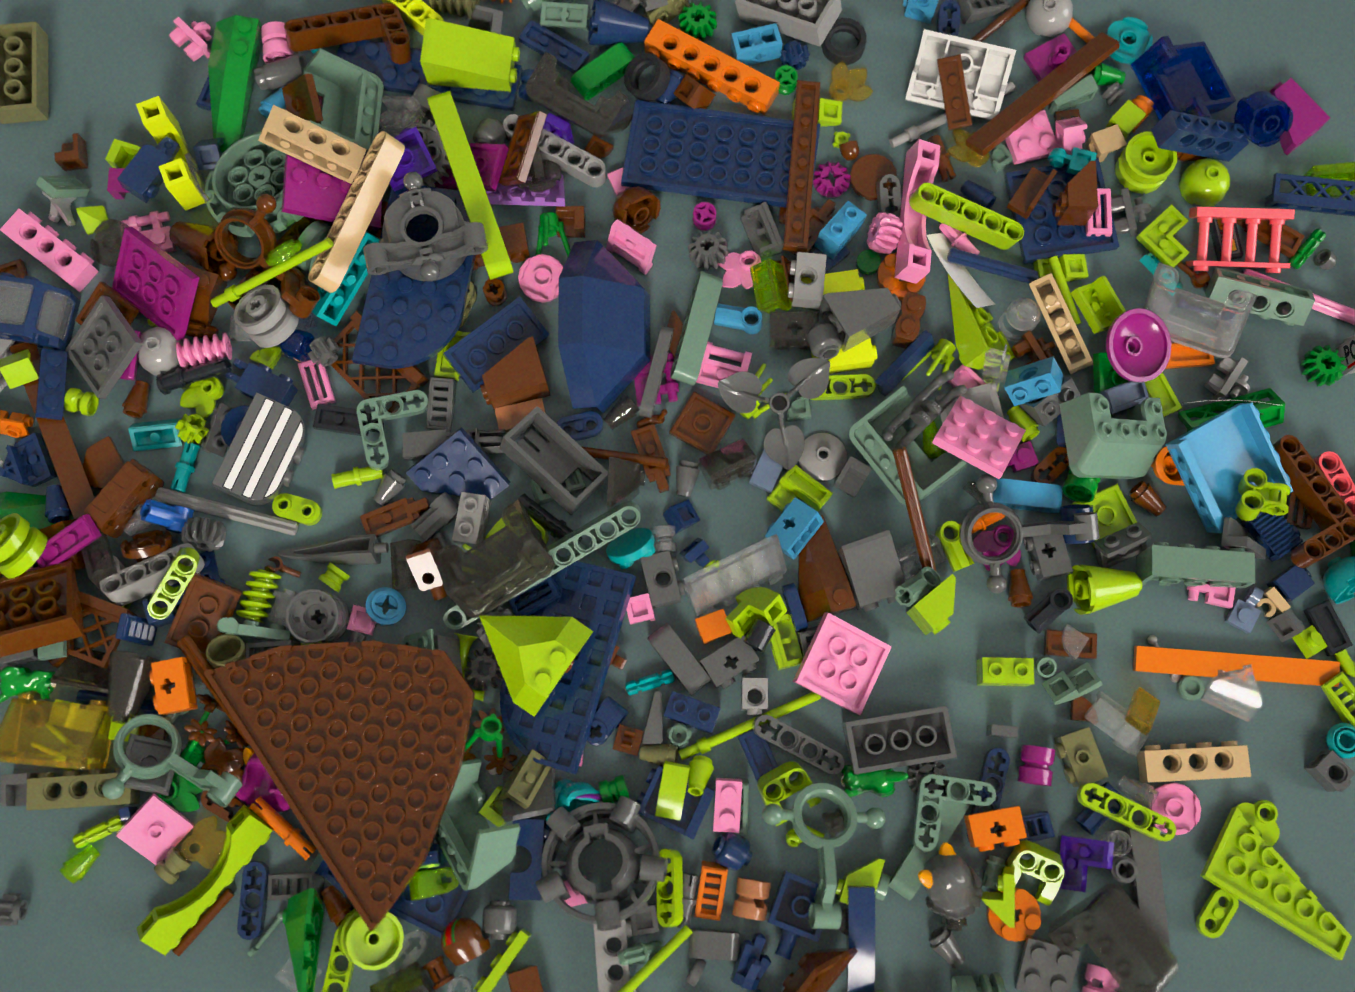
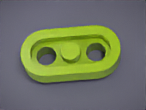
M288 493L279 494L273 500V512L280 518L307 526L317 524L322 518V509L313 500ZM287 501L288 506L285 509H281V504ZM311 508V513L305 516V509Z
M1220 888L1212 891L1196 918V928L1199 933L1209 938L1220 937L1237 911L1239 900ZM1220 897H1224L1225 904L1223 906L1219 905ZM1207 919L1212 921V926L1209 929L1205 925Z

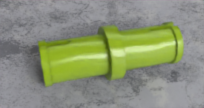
M356 466L353 467V470L333 473L331 476L334 489L354 484L361 486L363 482L382 479L383 471L373 470L369 466L363 468Z

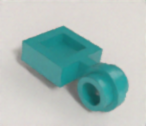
M1074 147L1071 154L1068 155L1066 150L1054 148L1049 153L1048 160L1050 161L1049 164L1056 168L1063 167L1067 163V173L1077 175L1090 161L1096 160L1097 153Z

